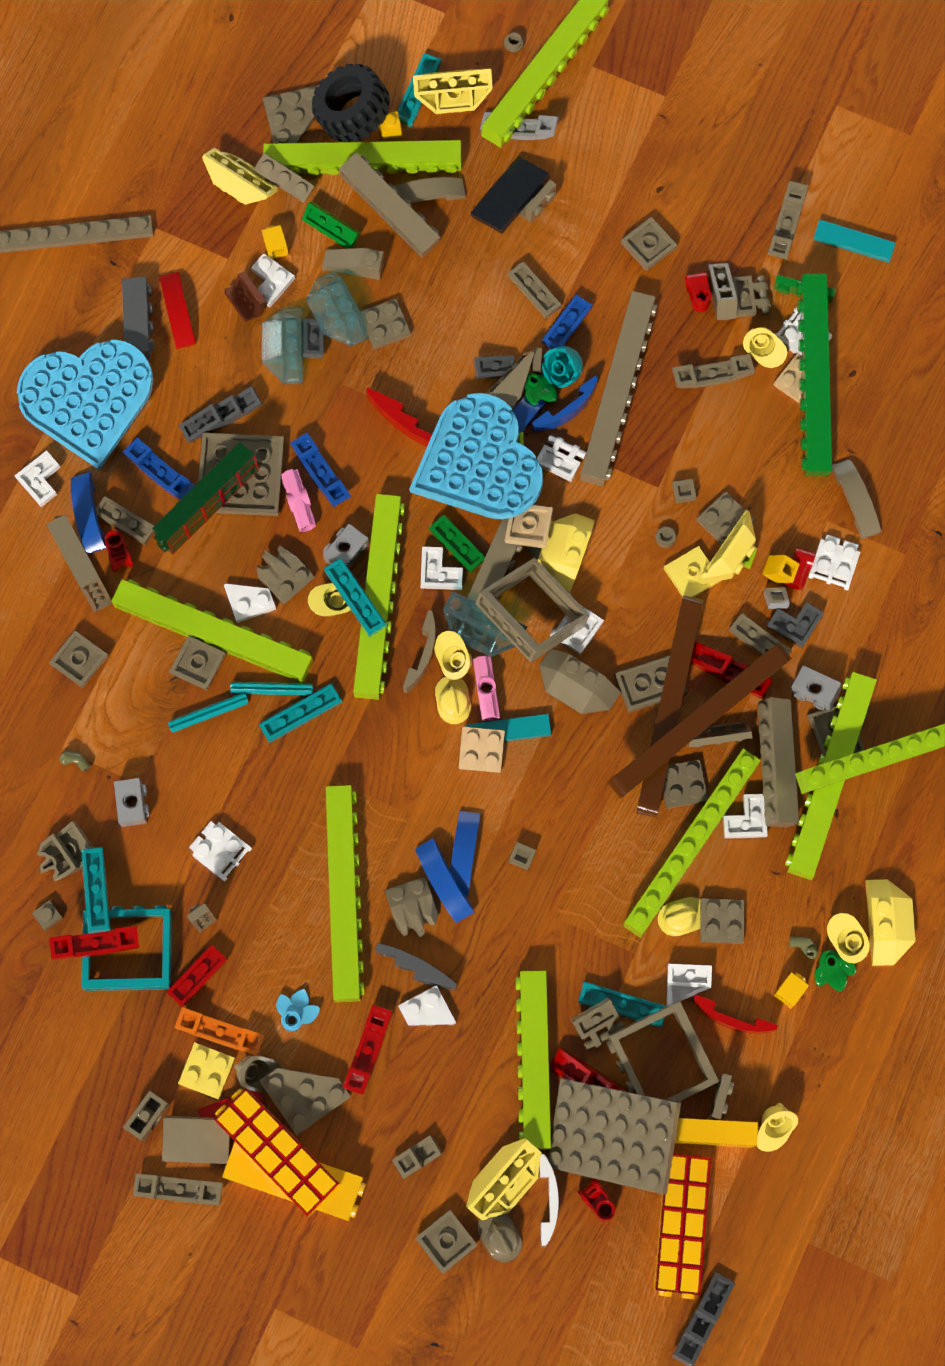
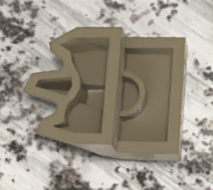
M279 545L277 556H273L264 549L262 557L267 565L256 566L261 582L284 605L315 577L295 555Z
M72 821L57 834H52L40 844L37 852L38 856L46 857V860L40 865L41 873L53 869L55 871L53 875L54 882L83 869L81 849L94 848L76 821Z
M425 877L385 890L395 924L403 937L408 934L411 928L421 937L426 933L425 923L430 925L436 924L438 913Z

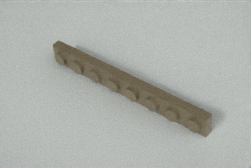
M149 215L0 231V253L153 237L152 218Z

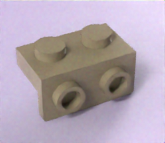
M549 180L546 185H543L519 215L530 223L536 217H539L547 204L555 199L557 195L556 183Z

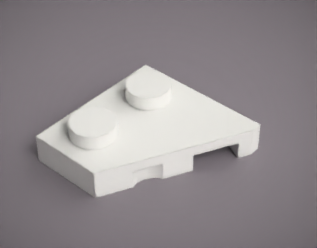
M224 584L237 623L276 610L268 588Z
M668 964L666 1006L711 988L712 966Z
M437 986L398 1005L408 1026L456 1024Z

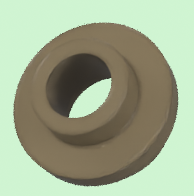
M510 33L504 40V46L510 52L520 51L524 44L523 38L518 33Z

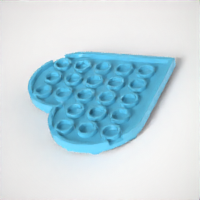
M120 340L97 343L88 348L80 358L66 352L43 354L34 359L21 374L17 386L19 408L31 424L100 470L148 401L153 387V372L149 361L139 349L130 343Z
M474 393L458 401H453L442 412L409 490L410 493L485 517L508 519L524 513L537 501L543 486V474L534 453L524 445L517 443L519 427L511 407L496 396Z

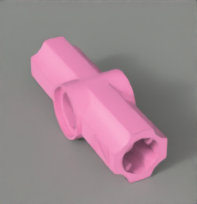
M298 469L287 470L281 476L287 492L286 497L290 510L294 513L299 532L310 531L316 527L310 509L311 504L307 491L303 487Z
M491 656L477 657L473 659L482 721H495L500 719ZM489 685L492 687V690L485 693L481 690V687Z

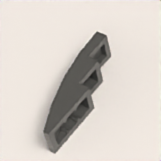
M251 386L235 397L231 395L217 405H209L180 424L179 427L187 442L190 443L202 438L203 433H213L262 406L263 403L255 388Z
M377 943L376 954L395 958V968L415 972L414 981L456 991L457 984L440 970L400 949Z
M717 1272L714 1273L672 1355L673 1358L687 1366H694L735 1285L733 1281Z

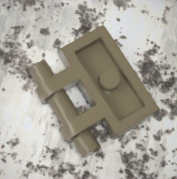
M752 276L732 277L738 298L737 317L756 316V308L761 309L763 316L769 315L771 304L770 299L767 297L768 283L765 282V276H758L757 283H752ZM754 292H759L760 299H755Z
M609 998L604 999L571 1019L582 1040L588 1036L590 1037L588 1041L583 1043L587 1051L593 1047L598 1048L602 1045V1042L608 1039V1035L624 1028L621 1021L615 1025L613 1024L620 1017ZM606 1026L607 1030L598 1035L596 1034L597 1031Z

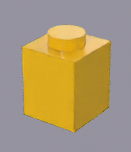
M390 112L384 116L383 124H379L382 142L402 140L398 112Z
M281 225L269 226L261 230L268 257L275 259L288 255Z
M772 555L768 557L762 575L775 583H793L799 563L786 555Z
M791 972L774 996L792 1009L809 985L805 983L807 980L798 973L794 975Z

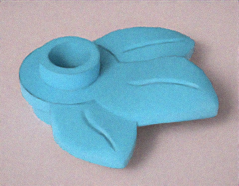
M304 989L296 992L290 999L280 994L276 1003L277 1011L282 1016V1026L288 1031H296L302 1024L312 1023L320 1011L318 1006L309 1005V998ZM292 1016L295 1017L296 1022L289 1024L288 1019Z

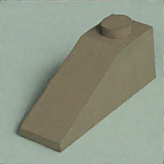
M366 248L326 250L322 270L380 280L384 266L383 251Z
M728 263L708 265L716 319H737L738 298Z
M533 352L524 353L486 394L502 399L513 410L521 397L534 356Z

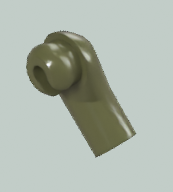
M66 750L62 752L59 758L63 765L76 763L82 772H86L91 768V765L82 753Z
M789 937V947L801 948L809 959H814L818 956V948L810 938Z

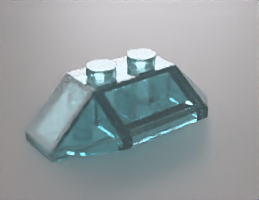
M334 271L316 278L306 301L323 334L344 342L348 346H353L369 339L361 313L344 280Z
M282 308L262 323V363L283 384H303V308Z
M452 591L443 611L450 631L459 634L466 646L489 657L515 647L476 605L475 601ZM518 622L525 630H527L528 626Z

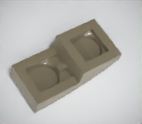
M429 1135L415 1146L394 1158L392 1162L402 1178L405 1179L441 1156L443 1152L433 1136Z

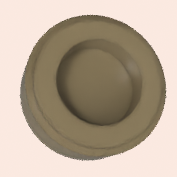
M669 526L659 528L655 537L657 544L663 548L673 546L676 541L675 530Z

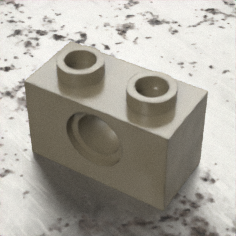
M149 1090L123 1128L145 1142L171 1105Z

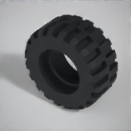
M346 64L345 67H337L334 72H329L328 76L319 82V87H316L314 91L315 96L312 98V113L324 131L334 140L339 142H351L353 140L357 142L363 137L367 138L370 136L372 131L375 132L379 128L380 123L383 124L384 116L389 111V92L376 73L368 66H363V64ZM360 96L355 104L348 109L342 110L348 101Z

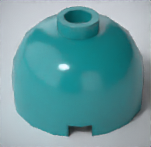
M559 346L545 353L542 370L550 384L563 388L572 385L580 378L583 371V362L576 350L567 346Z

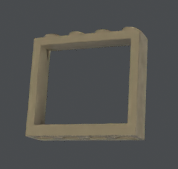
M66 515L56 516L55 520L46 525L94 612H97L112 604V600Z
M535 558L482 590L476 601V605L530 663L584 628L590 616L584 610L585 608L580 606L573 596L560 585L559 581ZM529 576L572 621V623L540 644L495 599Z
M676 1001L607 1036L609 1041L606 1043L611 1054L615 1053L619 1060L616 1062L620 1073H625L628 1078L626 1085L630 1093L645 1096L619 1039L671 1013L674 1014L705 1080L666 1100L680 1102L719 1082L680 1001Z

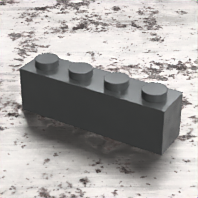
M146 277L122 278L124 342L135 346L147 359H152V352H155L154 339H151V333H154L153 321H150V315L153 314V304L149 302V296H152V285L148 284Z

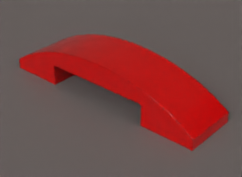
M179 272L159 276L176 349L196 345Z
M137 926L116 928L106 932L49 937L52 960L97 956L139 948Z
M696 994L693 997V1003L703 1014L728 1029L749 1034H766L775 1032L778 1028V1025L757 1018L753 1025L714 1011L715 1001Z
M375 1005L371 1006L354 1059L342 1087L343 1089L364 1095L393 1011Z

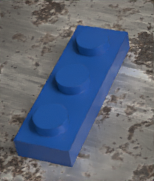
M575 295L542 339V344L550 349L565 346L591 311L593 305Z

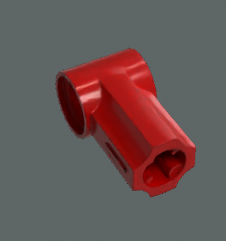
M796 547L792 560L799 563V567L793 583H786L789 588L803 590L808 572L811 570L816 557L815 552Z

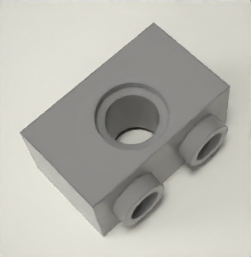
M350 524L346 528H341L336 535V540L324 548V561L329 565L342 558L349 569L369 546L368 537ZM343 545H348L350 547V549L345 552L339 550L340 547Z
M804 665L792 685V694H794L795 698L801 701L807 700L813 703L814 707L828 711L831 710L841 691L840 682ZM813 687H819L821 691L818 693H813L810 691V689Z
M140 778L115 781L118 823L121 827L146 824V817H150L149 806L144 801V796H147L146 784H142ZM131 798H137V804L129 807L128 801Z

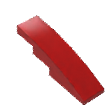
M367 387V399L387 421L412 440L425 447L428 446L432 434L419 428L418 419L404 413L403 403Z
M698 642L694 643L690 663L726 683H729L748 667L734 661L727 654ZM766 679L749 694L764 699L773 683L772 679Z
M562 1048L558 1049L549 1065L551 1069L564 1079L628 1092L604 1074Z

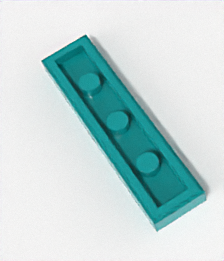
M424 53L413 76L438 72L442 59ZM413 77L397 110L400 123L409 127L413 126L423 105L414 95Z
M819 220L813 238L815 241L887 263L890 262L895 247V242L823 220Z
M342 558L324 568V572L369 637L387 626Z
M331 683L259 723V726L268 742L271 743L341 704L342 699Z
M548 714L465 725V727L504 730V742L551 736Z
M103 847L81 849L88 933L110 931Z
M583 982L578 1000L579 1004L592 1007L609 998L619 1016L636 1021L666 1007L662 1004L588 982ZM664 1017L650 1025L661 1028Z

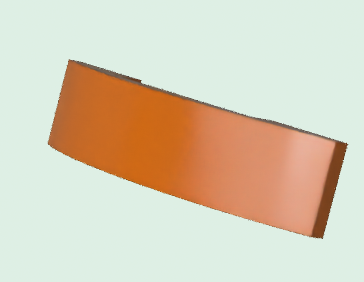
M183 1007L174 1027L202 1039L254 1056H258L265 1036Z

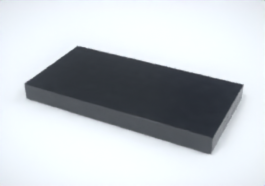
M518 156L473 209L471 216L503 234L547 182L550 174Z

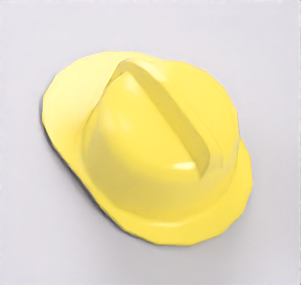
M765 327L752 328L744 337V349L764 367H778L786 360L787 349L785 344L769 329Z
M333 583L319 585L310 591L308 605L315 614L332 616L350 611V608Z
M453 631L442 632L435 641L434 650L446 677L453 680L460 679L469 673V669L472 666V655L467 650L459 634Z
M448 677L442 678L435 687L439 715L447 723H462L469 717L471 712L468 687L461 678L457 680L449 679Z
M686 897L663 906L658 915V925L661 930L670 936H681L700 929V899Z
M839 913L829 920L827 934L840 957L848 963L862 961L869 952L870 943L868 936L856 918L848 913Z
M780 1102L776 1106L767 1108L762 1114V1125L758 1130L757 1147L762 1151L768 1152L780 1148L798 1124L796 1114L788 1111Z

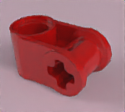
M706 272L685 275V285L693 309L697 312L707 311L712 296Z
M117 530L109 531L105 535V543L113 572H117V569L127 566L134 567L122 534ZM114 538L120 539L117 545L110 544Z
M595 1178L582 1191H577L583 1202L600 1221L608 1222L614 1217L615 1206ZM602 1205H608L612 1213L608 1217H603L599 1213V1208Z

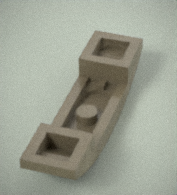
M427 178L394 186L398 191L397 194L402 199L406 198L410 203L446 198V201L466 198L462 178Z
M789 181L768 255L787 260L808 189L807 185Z
M750 354L731 357L729 361L696 367L690 364L672 368L677 388L714 386L735 381L755 373Z
M848 459L832 465V472L837 484L841 485L855 517L854 523L861 539L881 533L879 521L869 493L852 461Z
M430 610L427 612L422 627V635L428 636L418 669L409 668L403 685V692L407 694L421 681L433 657L436 631L433 612Z
M136 1173L133 1196L220 1206L223 1183Z

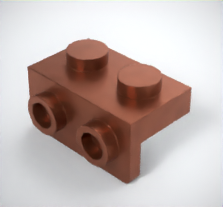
M245 271L239 273L234 286L226 288L224 293L243 321L247 322L262 315L266 300Z

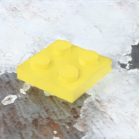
M194 1042L178 1084L220 1100L236 1058Z

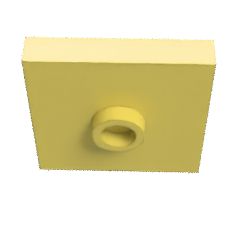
M699 546L663 568L682 597L684 595L694 598L720 582L716 581L706 584L700 582V577L710 562Z

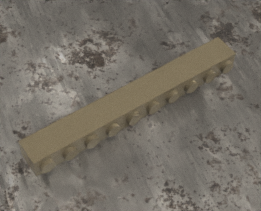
M635 291L631 293L582 467L580 481L604 487L605 480H610L612 469L609 468L611 461L615 462L617 450H614V447L621 440L622 432L619 429L626 422L628 413H624L626 406L630 407L633 395L629 393L631 388L635 389L638 377L634 375L636 370L640 371L643 359L639 357L641 352L645 353L648 341L644 339L646 334L650 335L653 323L649 321L651 316L655 317L658 306L654 304L655 296Z

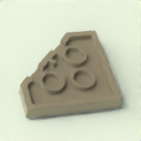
M320 85L263 98L274 144L300 143L299 140L314 122L312 98L315 96L314 91L316 87Z
M277 1067L259 1079L296 1135L351 1097L347 1090L342 1088L343 1084L337 1077Z

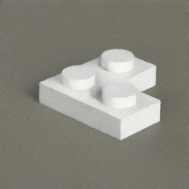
M264 253L251 267L255 274L265 280L258 290L264 295L266 305L269 308L295 280V276Z
M46 450L18 472L15 478L39 506L43 507L57 495L46 479L61 467Z
M422 547L421 589L462 590L463 568L442 567L443 547Z
M744 794V815L723 816L724 838L767 837L763 794Z

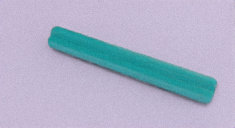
M231 682L230 691L232 694L310 696L313 694V684Z
M245 693L238 694L170 720L168 726L171 732L179 731L247 705L249 703Z

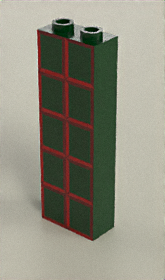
M239 442L152 528L155 534L153 538L158 542L157 546L163 552L169 551L174 555L259 470L255 455L247 447Z

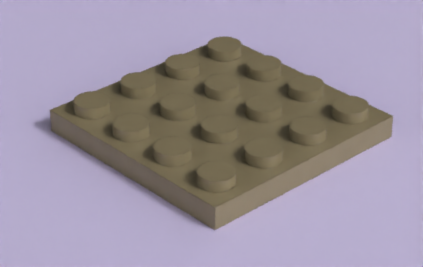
M203 433L199 481L239 442L255 455L259 470L216 513L279 516L284 436Z

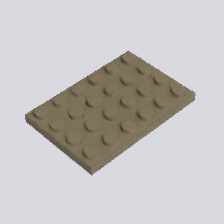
M560 1079L551 1133V1149H549L547 1159L552 1169L659 1194H667L681 1103Z

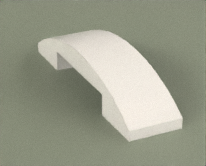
M541 1154L540 1178H548L549 1223H541V1246H546L556 1225L559 1199L554 1172L546 1156Z

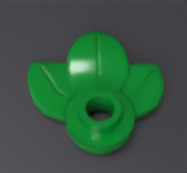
M528 373L524 385L526 390L525 397L534 406L540 399L555 403L557 400L555 388L558 386L550 384L544 375L539 376L536 373Z
M826 950L819 957L820 965L814 972V979L817 986H822L828 982L834 990L842 992L847 984V976L856 974V967L854 963H848L843 960L837 952ZM830 957L834 960L832 965H829L827 962Z

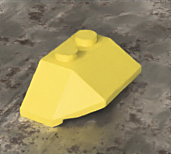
M468 69L413 76L415 97L435 114L473 111L493 89L491 69Z
M216 148L203 154L202 158L213 184L245 205L267 199L278 190L273 182L254 171V166L227 152H220Z
M745 510L701 575L700 582L702 584L731 579L735 573L739 575L745 566L742 562L746 557L750 558L756 550L754 546L756 538L748 510Z
M576 513L551 522L547 547L541 549L538 562L542 566L544 565L545 569L569 593L579 571L595 521Z
M888 879L866 880L872 966L894 965L915 943L912 898Z
M526 1138L503 1146L473 1180L466 1207L482 1221L490 1217L509 1213L538 1179L541 1151Z

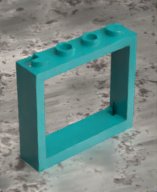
M164 905L154 906V909H145V906H133L130 910H124L122 906H113L109 910V918L163 917L162 978L90 980L91 956L82 957L81 988L84 991L170 989L172 987L173 912ZM86 910L83 911V934H89Z

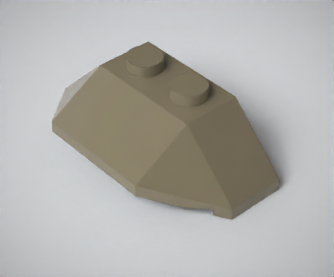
M550 649L539 665L546 693L580 714L610 711L621 694L604 675L568 653Z

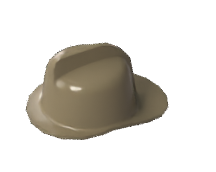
M247 1056L239 1064L234 1065L240 1085L243 1088L260 1093L267 1092L259 1079L277 1067L282 1068L277 1061L262 1056Z
M502 1214L483 1221L479 1219L478 1233L489 1254L499 1262L514 1260L522 1249V1240L511 1218L507 1214Z

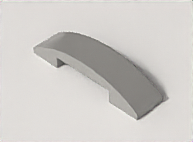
M484 112L480 126L481 132L482 125L490 116L491 112ZM539 115L538 119H524L521 127L514 130L511 139L540 140L553 137L559 118L558 116Z

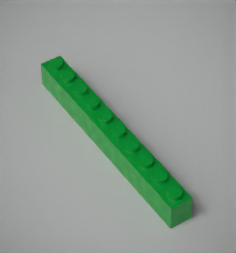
M802 274L800 281H797V293H800V300L797 302V312L801 313V320H798V332H801V339L798 340V351L802 352V359H799L798 364L799 371H802V379H799V391H803V398H800L799 408L800 411H803V418H800V430H803L804 438L800 440V449L804 450V458H801V470H804V476H829L832 472L827 274Z

